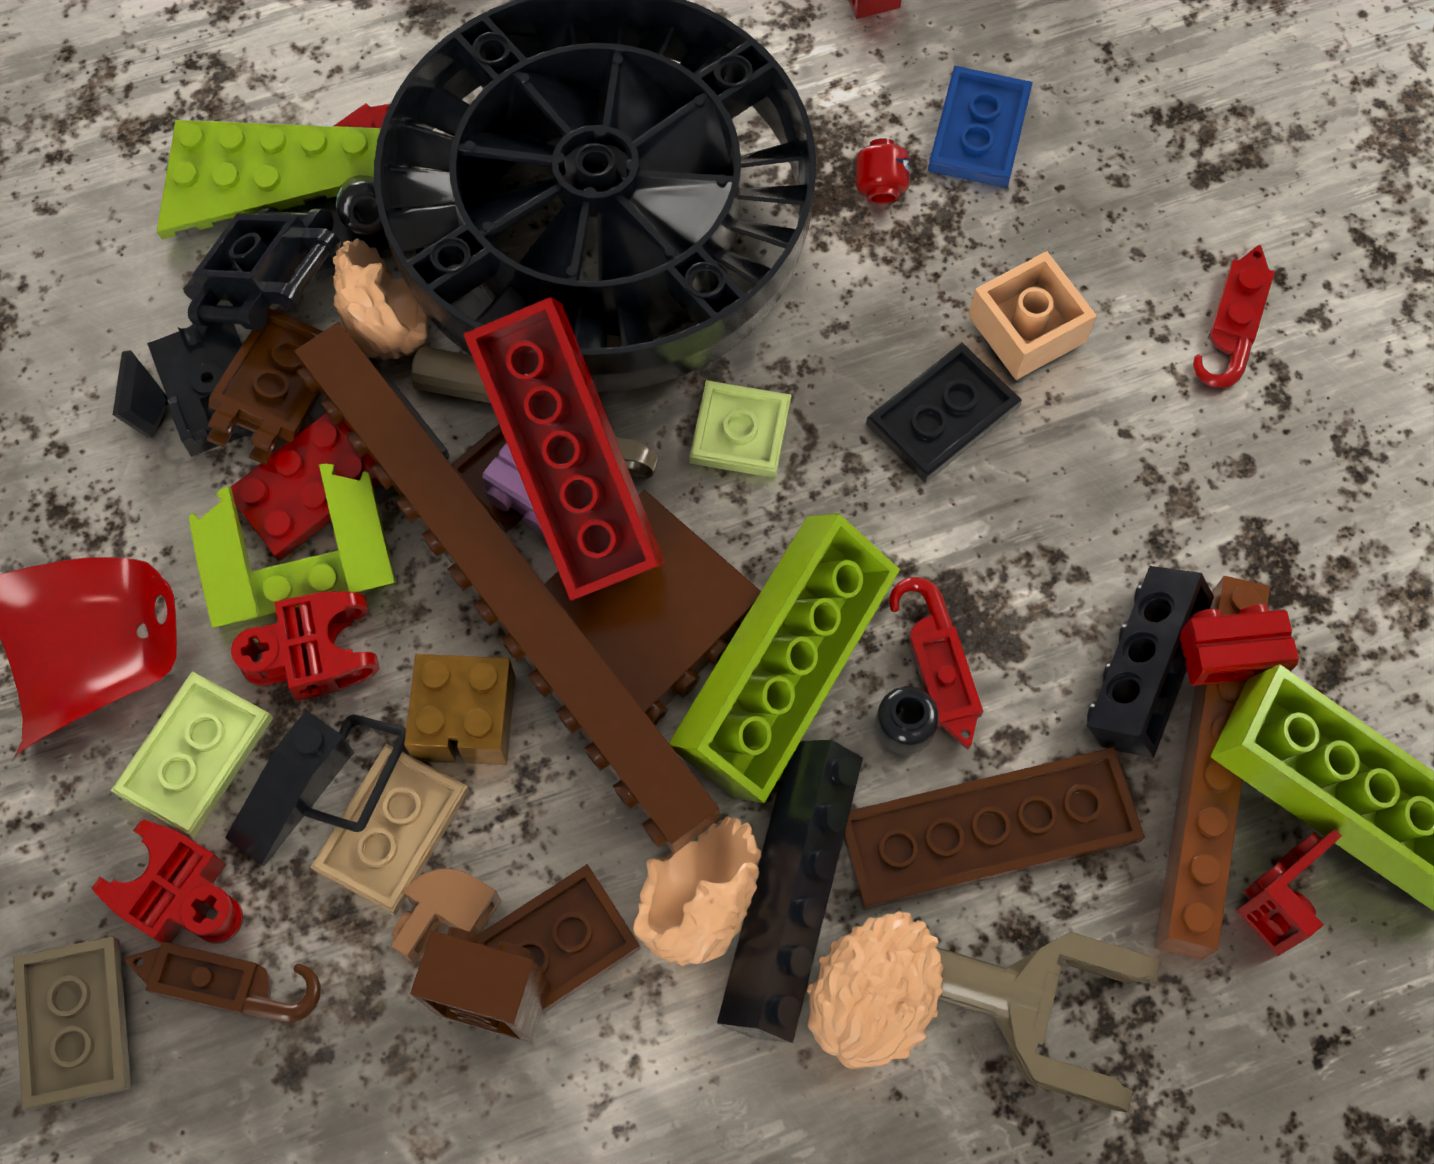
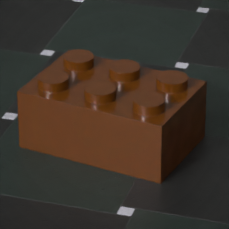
M449 927L447 935L431 930L410 994L436 1016L533 1043L551 984L541 971L542 968L537 965L536 959L529 956L530 950L503 941L499 942L498 949L491 948L479 942V935L460 928Z

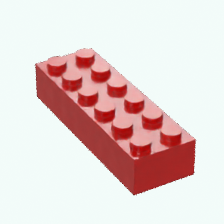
M549 297L464 333L463 335L570 601L585 597L666 564L562 303Z

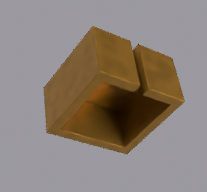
M415 654L404 742L411 757L419 761L456 763V751L450 740H457V748L465 763L507 765L516 677L510 658Z

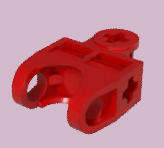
M317 592L275 601L278 623L252 627L242 631L234 639L231 647L233 661L241 669L243 676L248 682L256 686H270L287 681L288 688L296 701L342 691L370 679L380 669L377 654L373 652L353 653V649H342L335 646L338 634L346 627L352 626L351 621L360 619L369 612L367 598L355 592ZM299 606L300 610L297 611L295 607ZM259 653H262V654H261V660L258 661V659H259L258 654H259Z
M141 819L133 832L143 838L141 842L145 844L149 851V864L145 872L137 879L129 882H120L113 879L109 883L99 876L91 887L93 892L117 916L160 943L162 941L171 943L182 926L209 943L220 944L231 940L241 929L243 910L234 898L213 884L226 864L215 854L178 831ZM210 909L219 912L214 920L206 917Z

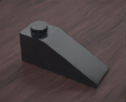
M306 710L273 751L225 838L262 866H265L302 820L305 810L317 801L355 753L345 737Z

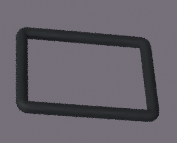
M352 714L345 719L339 731L345 739L353 724L395 734L399 737L358 822L312 809L314 803L305 810L304 816L353 832H361L367 826L405 747L406 728Z

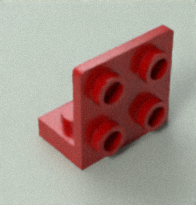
M1333 829L1322 838L1314 831L1279 859L1277 864L1266 874L1261 875L1243 891L1249 900L1236 911L1277 956L1310 938L1324 925L1315 916L1316 910L1312 903L1301 893L1293 892L1287 884L1342 837L1336 829Z

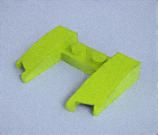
M320 464V472L338 550L252 571L231 487H224L216 493L221 501L201 518L195 513L190 514L188 518L194 551L212 628L276 613L275 601L317 592L347 591L358 593L398 583L370 473L363 472L361 480H355L334 475L335 465Z

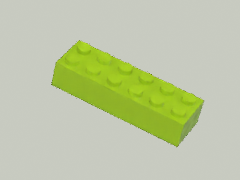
M840 513L807 516L669 741L670 746L678 755L731 797L765 803L900 569Z
M1279 664L1248 678L1210 757L1325 836L1333 829H1336L1342 837L1335 844L1434 911V771Z

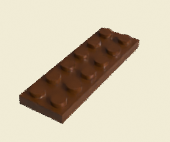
M1114 747L850 810L844 834V842L863 910L1139 843L1145 838Z

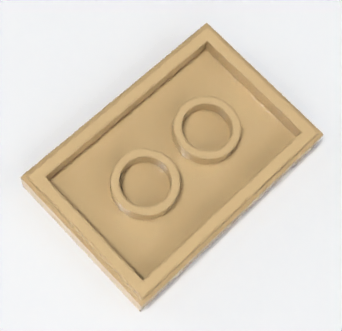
M388 744L384 746L341 818L358 822L392 752V746ZM402 752L365 829L361 832H353L335 826L310 868L321 876L396 915L406 899L402 892L421 874L469 792L468 786Z

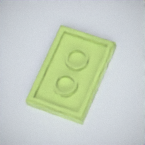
M192 671L110 791L188 836L195 838L273 720V717L269 712Z

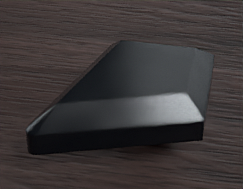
M131 350L123 351L112 415L145 437L152 438L168 407V398Z

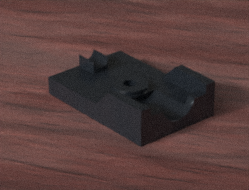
M213 322L209 326L192 324L187 328L178 327L179 332L147 343L168 398V406L180 439L191 457L219 446L207 441V436L212 430L211 427H208V423L216 411L209 408V397L243 345L235 324ZM214 377L210 383H203L207 378ZM235 424L228 443L255 432Z

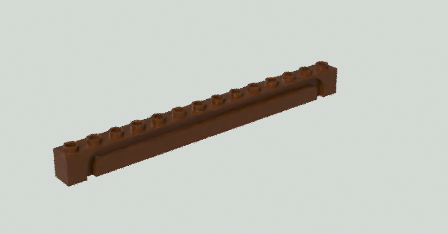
M337 322L296 349L294 352L302 365L296 372L311 393L317 389L320 390L326 398L320 403L336 425L341 421L346 424L350 432L345 434L357 454L360 457L366 453L369 454L375 462L370 469L385 490L391 486L395 488L401 496L395 502L408 521L413 523L418 519L427 531L422 533L421 536L434 555L438 557L444 553L453 565L447 568L459 588L465 591L470 587L479 600L473 604L489 626L497 622L506 635L500 640L514 660L517 662L524 657L533 671L528 674V677L544 698L552 694L561 707L555 712L568 731L574 734L579 730L589 744L584 747V750L600 772L606 767L618 780L612 787L628 809L635 805L638 806L647 818L641 825L655 845L659 848L666 843L673 854H675L713 823L720 820V810L717 804L342 324Z

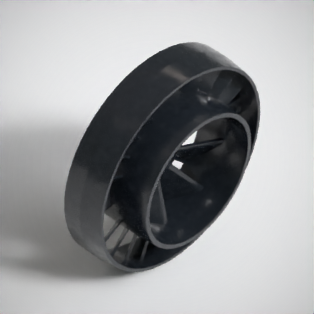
M512 0L478 15L444 37L425 54L408 74L396 92L384 117L377 140L374 160V191L377 208L391 254L405 282L431 321L453 343L472 356L463 335L464 333L552 297L563 305L597 392L630 390L681 377L709 364L745 339L767 317L781 298L793 275L809 230L816 179L814 137L807 111L797 89L784 69L746 31L725 17L688 0ZM481 86L483 88L471 104L462 100ZM752 106L770 126L780 145L741 156L740 144L732 119ZM436 128V129L441 130V131H443V132H445V133H448V134H450V135H453L454 137H451V136H448V135H445V134H442V133L433 131V129ZM563 137L557 143L556 147L548 143L557 138ZM516 162L552 166L553 178L490 195L499 179ZM789 162L796 185L740 188L741 168ZM412 166H417V167H423V168H429V169H419V168H411V167H412ZM558 195L564 207L519 263L508 258L493 246L490 239L492 236ZM740 200L799 205L797 227L793 229L739 220ZM424 207V208H416V209L402 210V208ZM589 217H597L599 281L579 280ZM737 233L785 248L772 268L733 253ZM431 245L407 260L405 252ZM452 265H459V266L454 267V268H448V267H450V266H452ZM728 269L755 286L745 294L727 275ZM482 284L493 302L476 320L461 313L451 305ZM691 318L698 324L680 333L654 341V339L680 327ZM606 334L620 336L622 347L607 348Z

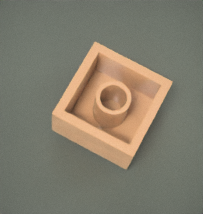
M1048 251L977 287L974 291L968 314L969 318L1015 380L1086 343L1097 317Z

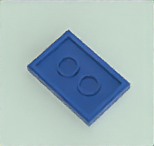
M954 65L928 171L1008 188L1033 82Z

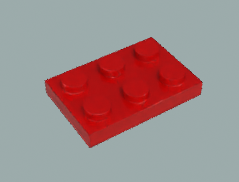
M327 413L295 437L293 443L289 441L273 453L267 465L260 463L231 486L235 505L280 561L331 522L319 467L320 464L335 465L334 475L355 480H361L362 473L368 472L371 476L373 488L380 484L370 469L375 462L368 453L362 457L357 454L345 434L350 432L342 421L336 425Z

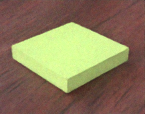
M706 380L690 451L689 464L776 478L791 403V394Z

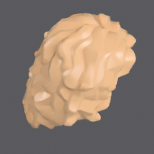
M356 238L353 242H344L343 247L339 248L336 251V256L333 257L336 270L333 276L336 294L333 296L335 301L333 305L337 308L345 330L363 353L370 358L380 356L384 361L390 358L398 359L401 356L411 357L418 348L422 347L425 339L428 337V315L416 300L403 278L392 279V272L386 269L385 260L380 258L375 247L369 248L359 238Z
M727 816L717 824L713 823L708 828V831L702 832L697 840L689 842L675 854L672 852L666 857L647 860L648 878L640 893L641 903L638 905V914L635 918L633 929L635 935L644 942V945L650 948L655 957H661L670 963L677 962L682 966H686L690 963H705L727 952L732 938L740 932L742 920L747 915L751 898L757 889L756 881L759 876V868L756 864L761 857V852L757 848L754 835H751L752 827L749 823L746 822L741 825V820L738 818Z
M901 911L896 912L894 915L886 914L881 918L869 917L862 927H853L850 934L841 936L838 941L832 942L829 947L831 950L830 954L821 956L818 959L820 968L816 982L810 983L806 988V991L809 993L810 1005L808 1028L813 1032L814 1039L819 1043L822 1050L830 1055H837L843 1066L852 1069L885 1066L891 1059L908 1058L913 1047L925 1042L926 1035L924 1031L931 1019L937 1017V1000L943 993L941 985L943 965L940 953L936 948L938 939L930 935V930L923 921L917 920L914 922L911 914Z

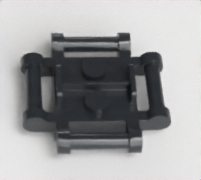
M263 207L255 214L237 213L183 288L186 296L192 300L187 312L189 320L194 325L209 326L216 322L241 324L245 329L261 330L267 324V310L271 304H279L287 310L295 311L303 300L302 292L327 256H333L341 245L339 238L331 232L334 225L331 212L327 209H311L308 213L280 212L277 208ZM220 300L229 301L233 306H224L217 304Z

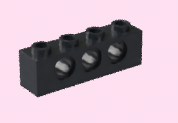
M1149 566L1144 581L1138 584L1134 595L1135 604L1130 617L1120 628L1119 645L1113 660L1109 661L1104 669L1103 685L1097 701L1092 702L1087 714V727L1102 748L1114 747L1115 750L1150 758L1155 757L1187 671L1180 632L1195 613L1210 609L1214 599V595L1202 573ZM1134 697H1137V698H1136L1135 700H1133L1132 702L1127 703L1130 699H1132V698H1134Z

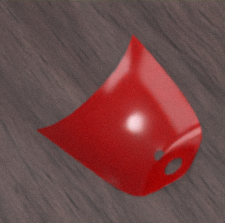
M89 557L30 566L0 574V639L11 666L23 718L22 741L14 757L42 738L118 699L149 687L163 679L172 670L177 659L175 598L169 583L148 562L129 558ZM159 595L163 596L167 606V617L163 624L158 622L155 613V603ZM143 623L148 631V637L146 638L138 637L136 632Z

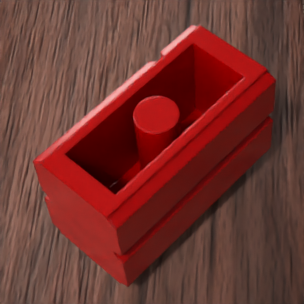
M1257 604L1245 607L1239 611V614L1222 615L1219 609H1207L1195 613L1180 632L1189 682L1192 686L1247 681L1248 678L1279 664L1290 672L1298 665L1295 640L1291 636L1292 628L1288 611H1285V609L1269 611L1268 605Z

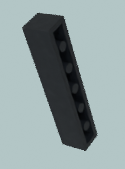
M832 739L800 741L783 770L758 864L757 889L751 898V904L743 921L717 1024L751 1038L793 1043L863 761V757Z

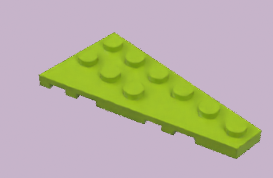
M175 120L156 232L163 240L177 236V231L197 227L198 230L214 227V222L233 218L237 213L255 214L263 207L283 210L305 204L304 199L324 194L327 198L335 197L340 186L349 178L357 175L374 177V160L381 128Z

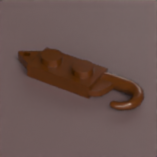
M164 941L161 942L158 948L125 958V962L147 984L145 990L150 993L279 1023H295L306 1018L316 1008L320 999L321 985L318 976L310 967L302 964H296L293 970L306 981V994L299 1002L290 1004L270 999L272 989L271 977L267 969L254 962ZM143 959V964L137 967L138 961Z

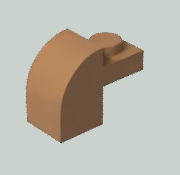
M437 869L427 872L412 881L402 892L416 908L412 913L406 911L400 917L393 929L392 937L395 939L390 946L399 955L416 964L426 948L431 930L437 932L443 922L449 927L460 928L478 935L482 932L502 900L496 890L463 871Z

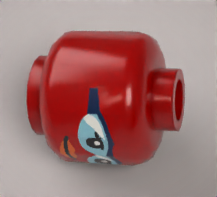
M879 138L872 140L870 146L860 150L855 160L856 187L858 192L867 197L868 202L874 204H890L898 201L900 195L904 194L910 186L908 152L904 148L895 145L891 139Z

